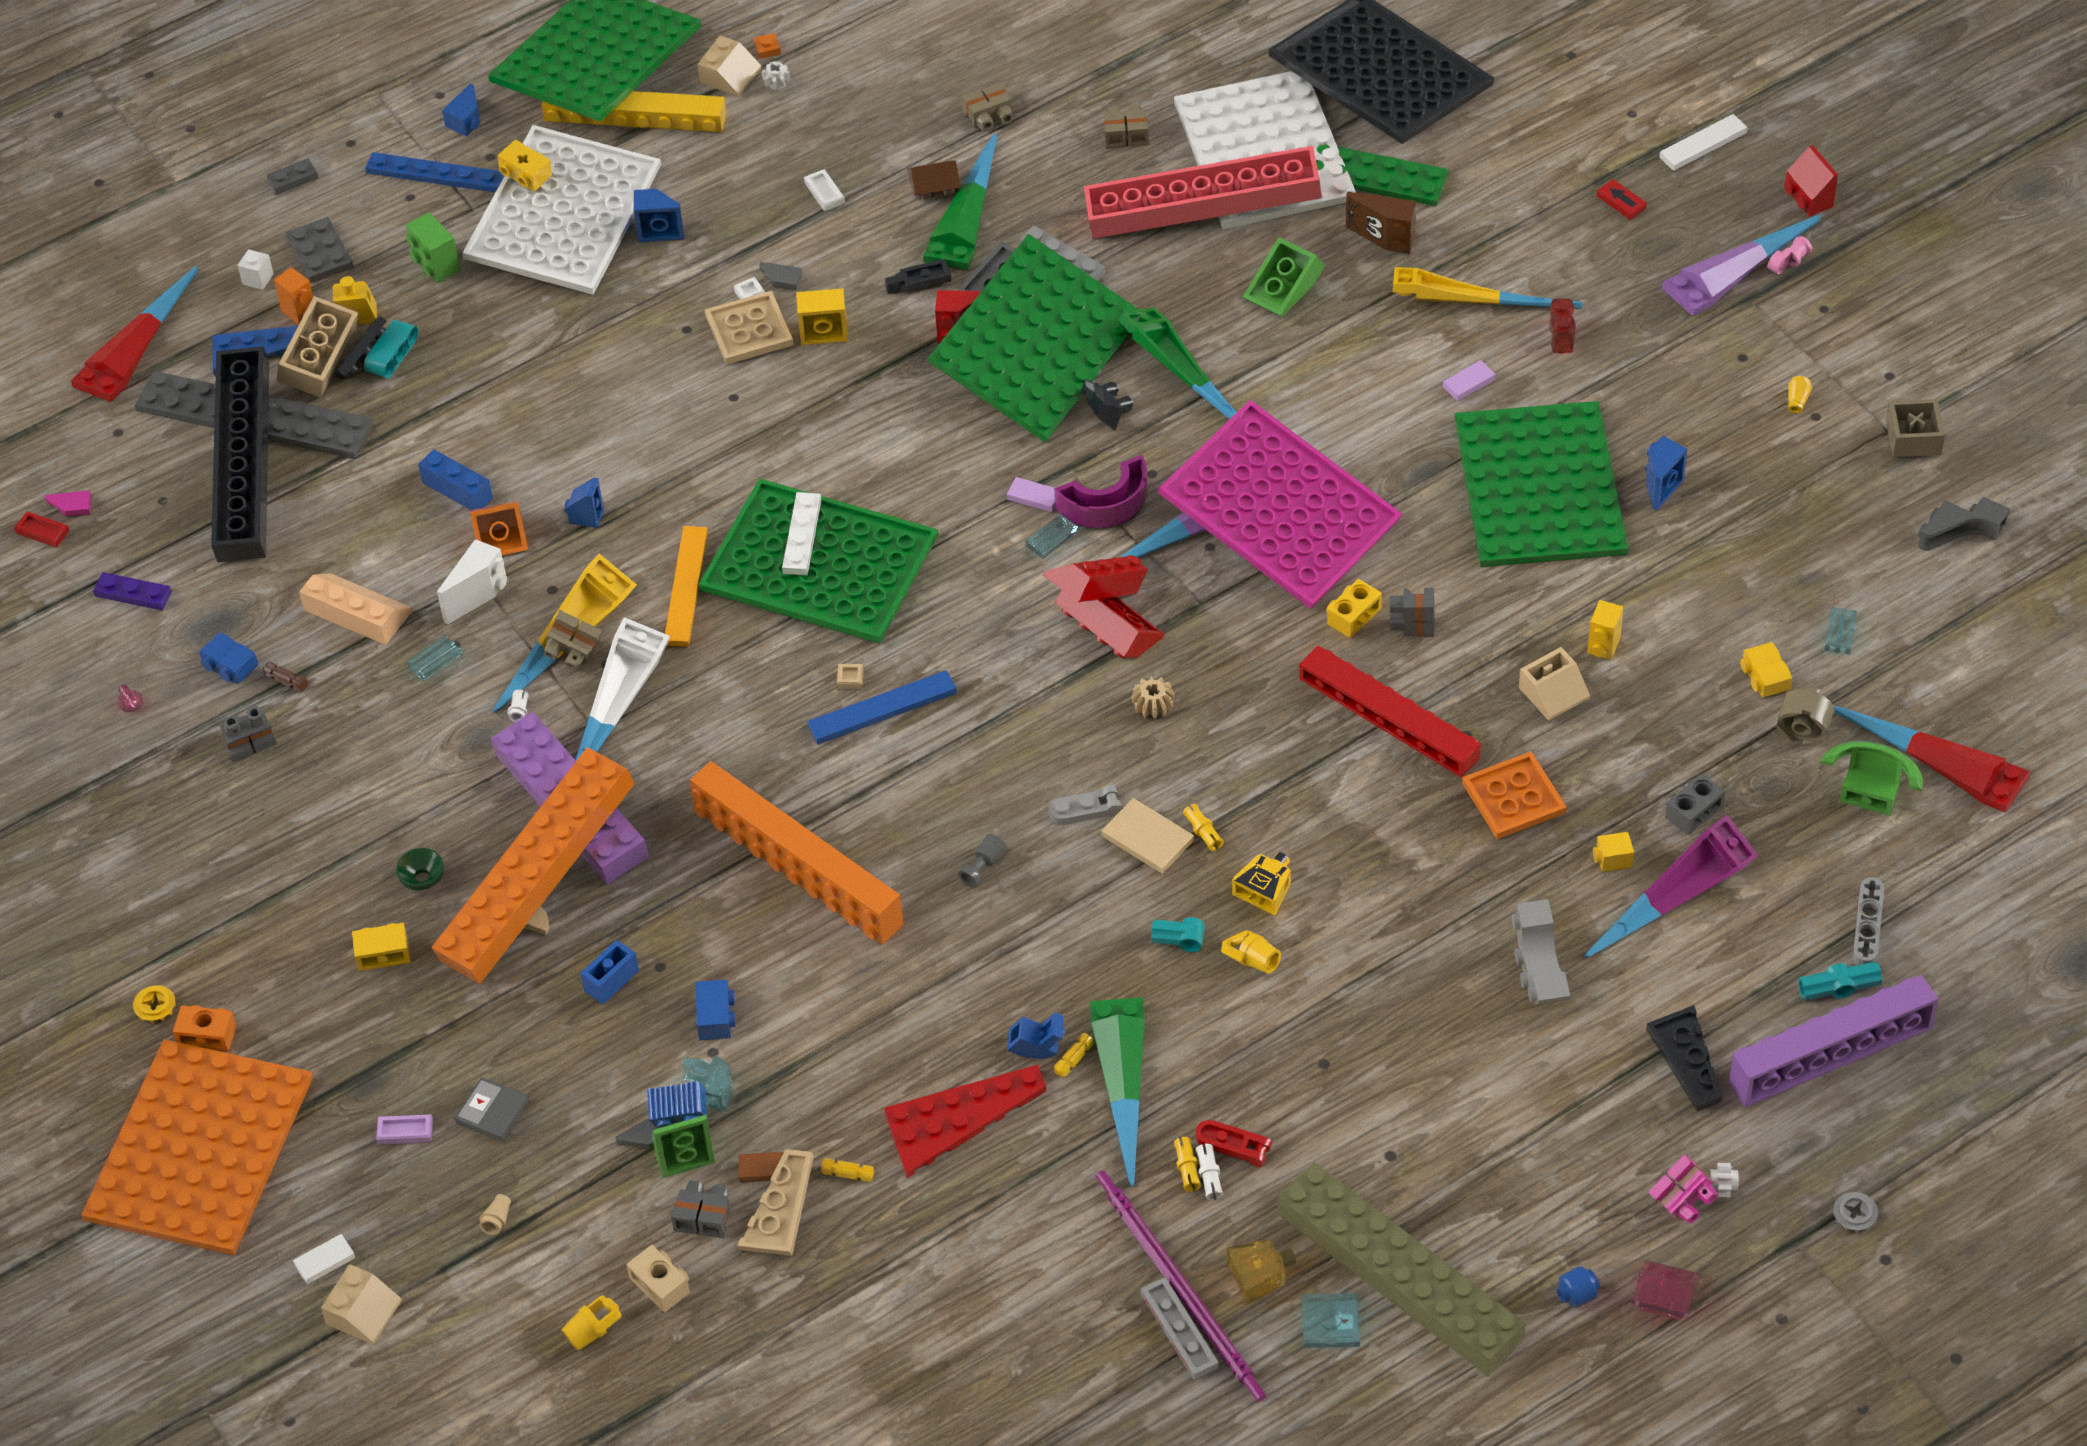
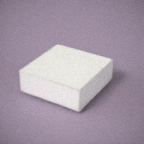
M755 277L734 285V292L739 299L765 293Z

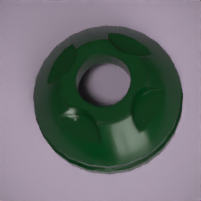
M416 848L401 856L396 865V872L402 885L408 889L420 891L435 886L441 880L444 873V865L441 856L436 851L429 848ZM419 873H428L430 875L423 882L415 880Z

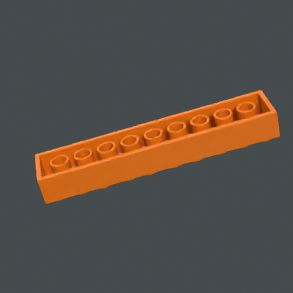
M588 747L584 750L431 947L442 963L476 983H482L635 783L627 768Z
M710 761L690 779L693 809L699 817L708 819L717 830L726 832L734 842L747 847L756 858L761 857L768 862L773 870L776 872L780 871L786 875L791 883L800 885L812 898H818L825 903L830 911L839 913L850 925H856L863 930L869 939H875L883 945L904 925L900 894L714 762Z

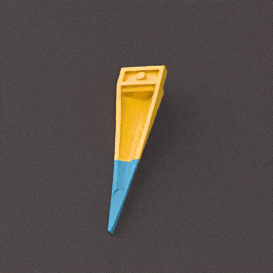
M1395 267L1393 292L1402 296L1416 293V301L1582 308L1583 303L1580 301L1540 298L1493 290L1453 280L1419 268Z
M598 554L578 578L499 699L493 712H497L511 700L515 690L525 688L556 661L545 656L544 650L547 634L551 630L559 610L580 619L579 625L581 621H584L596 627L620 606L637 584L601 554ZM561 651L557 659L560 658L564 654V652Z

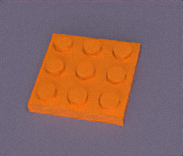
M1532 751L1462 777L1463 786L1497 840L1566 814L1567 807Z

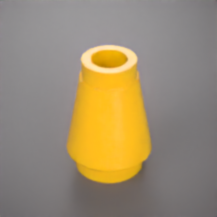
M1795 376L1788 383V410L1792 413H1801L1812 390L1811 381L1808 378Z

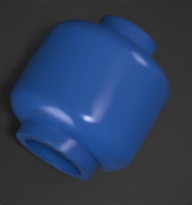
M1578 1266L1559 1277V1287L1556 1291L1563 1303L1567 1302L1572 1307L1577 1308L1597 1297L1600 1284L1597 1276L1591 1269L1587 1270L1582 1266Z

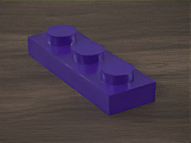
M102 572L93 592L95 597L163 611L172 590L168 585Z

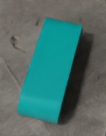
M396 319L393 320L367 355L364 362V370L387 379L390 378L415 344L419 333L418 327Z

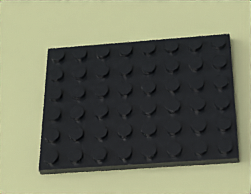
M1375 0L1344 1L1269 48L1268 56L1401 144L1494 84L1493 76Z

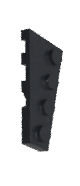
M1695 1005L1647 1023L1646 1030L1696 1111H1700L1720 1103L1722 1095L1714 1068L1710 1063L1708 1048L1704 1043L1702 1028L1698 1023Z

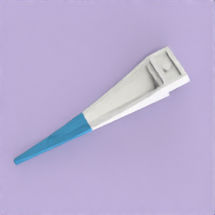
M625 617L623 618L611 645L576 761L587 747L598 752L658 665L669 642V635Z

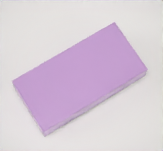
M1480 360L1443 381V388L1459 401L1494 381L1496 374Z
M1015 477L1007 493V500L1053 512L1055 508V488Z
M432 1114L378 1117L377 1143L431 1142Z

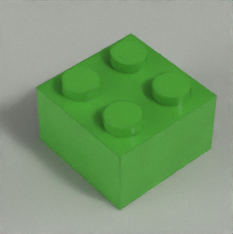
M430 212L406 224L408 234L406 235V240L411 248V251H409L410 257L414 263H419L422 266L424 273L428 277L431 276L438 283L461 270L454 237Z

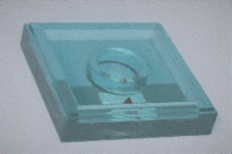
M1357 1293L1302 1294L1304 1348L1360 1347Z

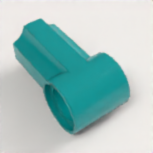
M1194 917L1185 918L1182 922L1154 919L1151 943L1179 945L1184 951L1197 952L1202 948L1205 923Z

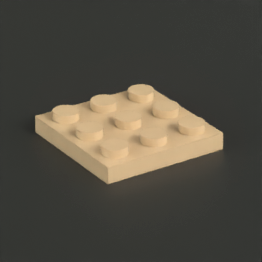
M772 291L705 309L706 319L726 365L794 346L793 338Z

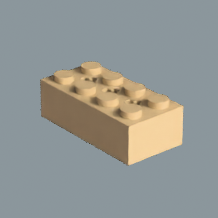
M314 296L279 362L277 382L321 398L356 330L358 312Z

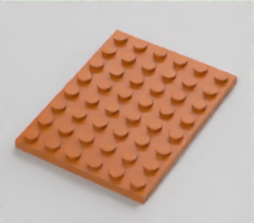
M163 1039L81 1214L83 1221L235 1255L313 1079L312 1072Z

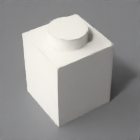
M248 249L238 264L242 285L264 290L274 274L270 257L264 253Z

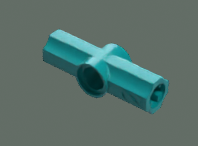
M1876 961L1851 967L1838 963L1828 967L1825 972L1799 977L1798 985L1800 995L1805 1001L1830 995L1837 999H1843L1851 996L1855 990L1882 985L1883 979L1881 968Z

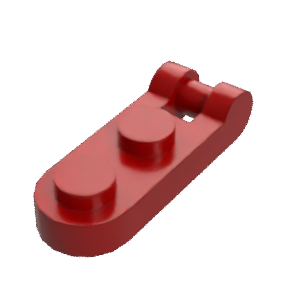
M1214 1120L1202 1121L1198 1124L1195 1131L1196 1141L1199 1145H1203L1206 1148L1205 1144H1211L1213 1151L1248 1161L1255 1167L1263 1166L1266 1159L1265 1153L1270 1150L1272 1141L1265 1136ZM1249 1145L1255 1146L1256 1149H1255V1150L1248 1149V1146H1249Z

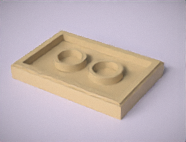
M1134 798L1101 831L1102 837L1162 874L1194 841L1193 834Z

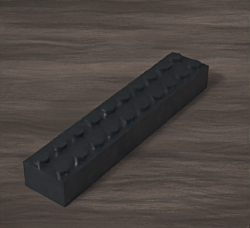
M264 346L216 351L211 547L217 563L266 558L269 361Z

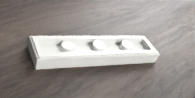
M1732 114L1660 151L1659 158L1675 171L1746 134L1747 126Z

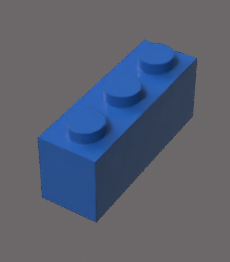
M435 449L418 464L423 484L470 510L484 508L493 499L489 479Z

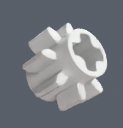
M780 62L767 64V70L762 71V80L765 81V86H769L774 90L786 87L785 81H790V72L787 70V65H783Z
M1717 1163V1169H1710L1709 1178L1714 1182L1712 1186L1716 1190L1718 1197H1730V1191H1738L1739 1174L1738 1170H1731V1163Z

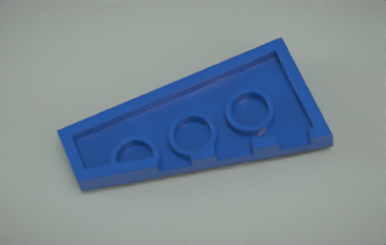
M299 325L212 335L214 376H216V351L264 346L267 358L275 354L280 357L284 355Z

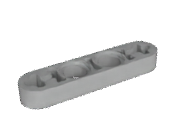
M1874 877L1864 879L1860 885L1853 947V961L1856 965L1877 960L1884 884L1881 880ZM1869 888L1874 889L1873 899L1868 898ZM1873 908L1877 913L1873 916H1868L1862 910ZM1863 929H1870L1874 932L1875 935L1872 937H1865L1860 933V931ZM1864 946H1869L1868 957H1863Z

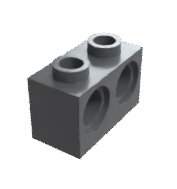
M1702 773L1695 780H1689L1684 789L1678 794L1674 793L1668 798L1665 818L1684 833L1690 835L1724 806L1725 790Z

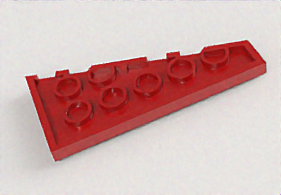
M1030 1066L884 1107V1114L906 1178L914 1175L915 1170L926 1164L928 1166L933 1163L935 1158L946 1151L951 1152L978 1135L990 1123L1005 1118V1114L1014 1108H1021L1045 1093L1046 1085L1039 1066Z

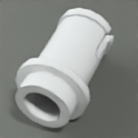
M519 689L513 692L512 703L507 710L510 720L514 722L527 715L526 705L529 695L525 691L522 698L523 690Z

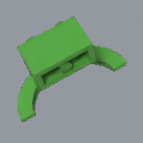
M1868 741L1841 743L1827 751L1820 763L1833 766L1839 758L1851 754L1849 769L1842 786L1840 802L1882 814L1891 815L1899 793L1903 770L1909 778V788L1922 790L1923 779L1917 765L1905 754L1883 744Z

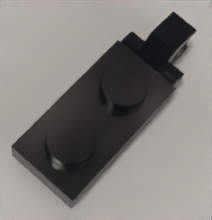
M945 259L900 269V272L895 274V276L885 278V288L888 294L909 292L951 282V273Z

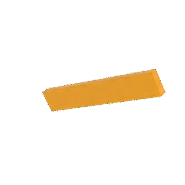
M683 526L665 634L670 636L667 646L689 647L708 537V527Z

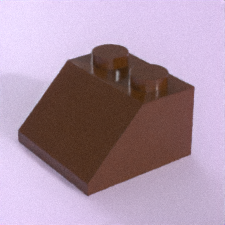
M956 160L907 168L913 195H919V199L933 197L932 192L942 191V195L956 193V188H961Z

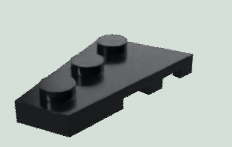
M379 315L367 328L368 330L359 339L356 347L348 354L334 375L341 380L346 375L349 377L353 375L359 367L355 363L360 356L364 359L371 351L372 347L369 344L374 338L379 340L386 330L383 326L387 320Z

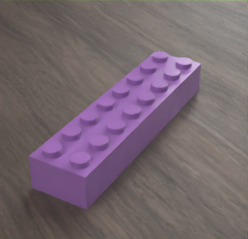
M533 711L491 738L496 756L540 807L576 762ZM617 808L581 853L607 885L650 857L644 838Z
M1922 975L1915 978H1907L1896 986L1883 988L1872 996L1857 999L1853 1004L1843 1008L1837 1007L1822 1017H1813L1798 1027L1787 1028L1779 1035L1766 1037L1755 1045L1738 1049L1733 1053L1729 1085L1745 1108L1931 1030L1939 998Z

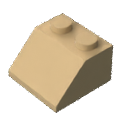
M721 35L698 63L700 84L738 97L761 69L760 63L740 42Z
M349 1264L322 1305L321 1310L326 1325L374 1345L402 1300L374 1274Z

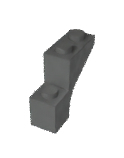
M1982 497L1979 503L1973 504L1968 511L1945 500L1939 508L1936 507L1933 510L1928 524L1924 523L1918 533V537H1920L1919 548L1929 551L1970 534L1982 535L1996 540L2007 525L2010 508Z

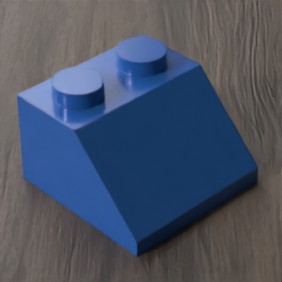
M658 189L634 190L633 210L638 242L685 240L681 208L678 202Z
M1662 436L1656 443L1653 442L1647 451L1649 457L1645 468L1647 472L1646 485L1652 507L1656 511L1681 485L1685 477L1688 449L1665 436Z

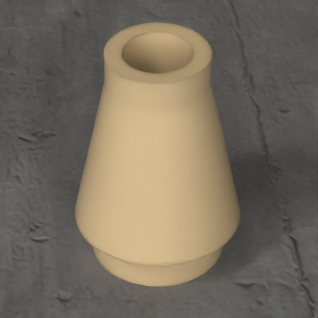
M498 1194L480 1216V1228L483 1232L489 1235H498L505 1229L508 1210L511 1204L509 1197Z

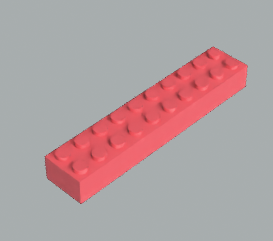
M1313 146L1084 186L1093 239L1322 198Z

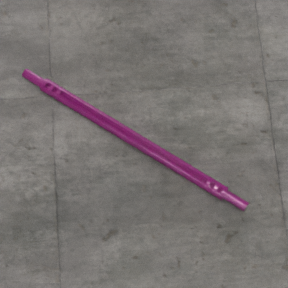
M1104 1170L1098 1172L1096 1178L1107 1192L1108 1200L1159 1271L1167 1279L1172 1289L1238 1381L1245 1384L1257 1402L1263 1401L1266 1398V1394L1254 1379V1373L1124 1192L1114 1185Z

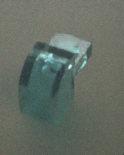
M714 1056L711 1064L702 1059L686 1057L682 1064L684 1080L690 1082L699 1081L706 1090V1105L726 1112L734 1093L731 1070L728 1064L718 1056Z

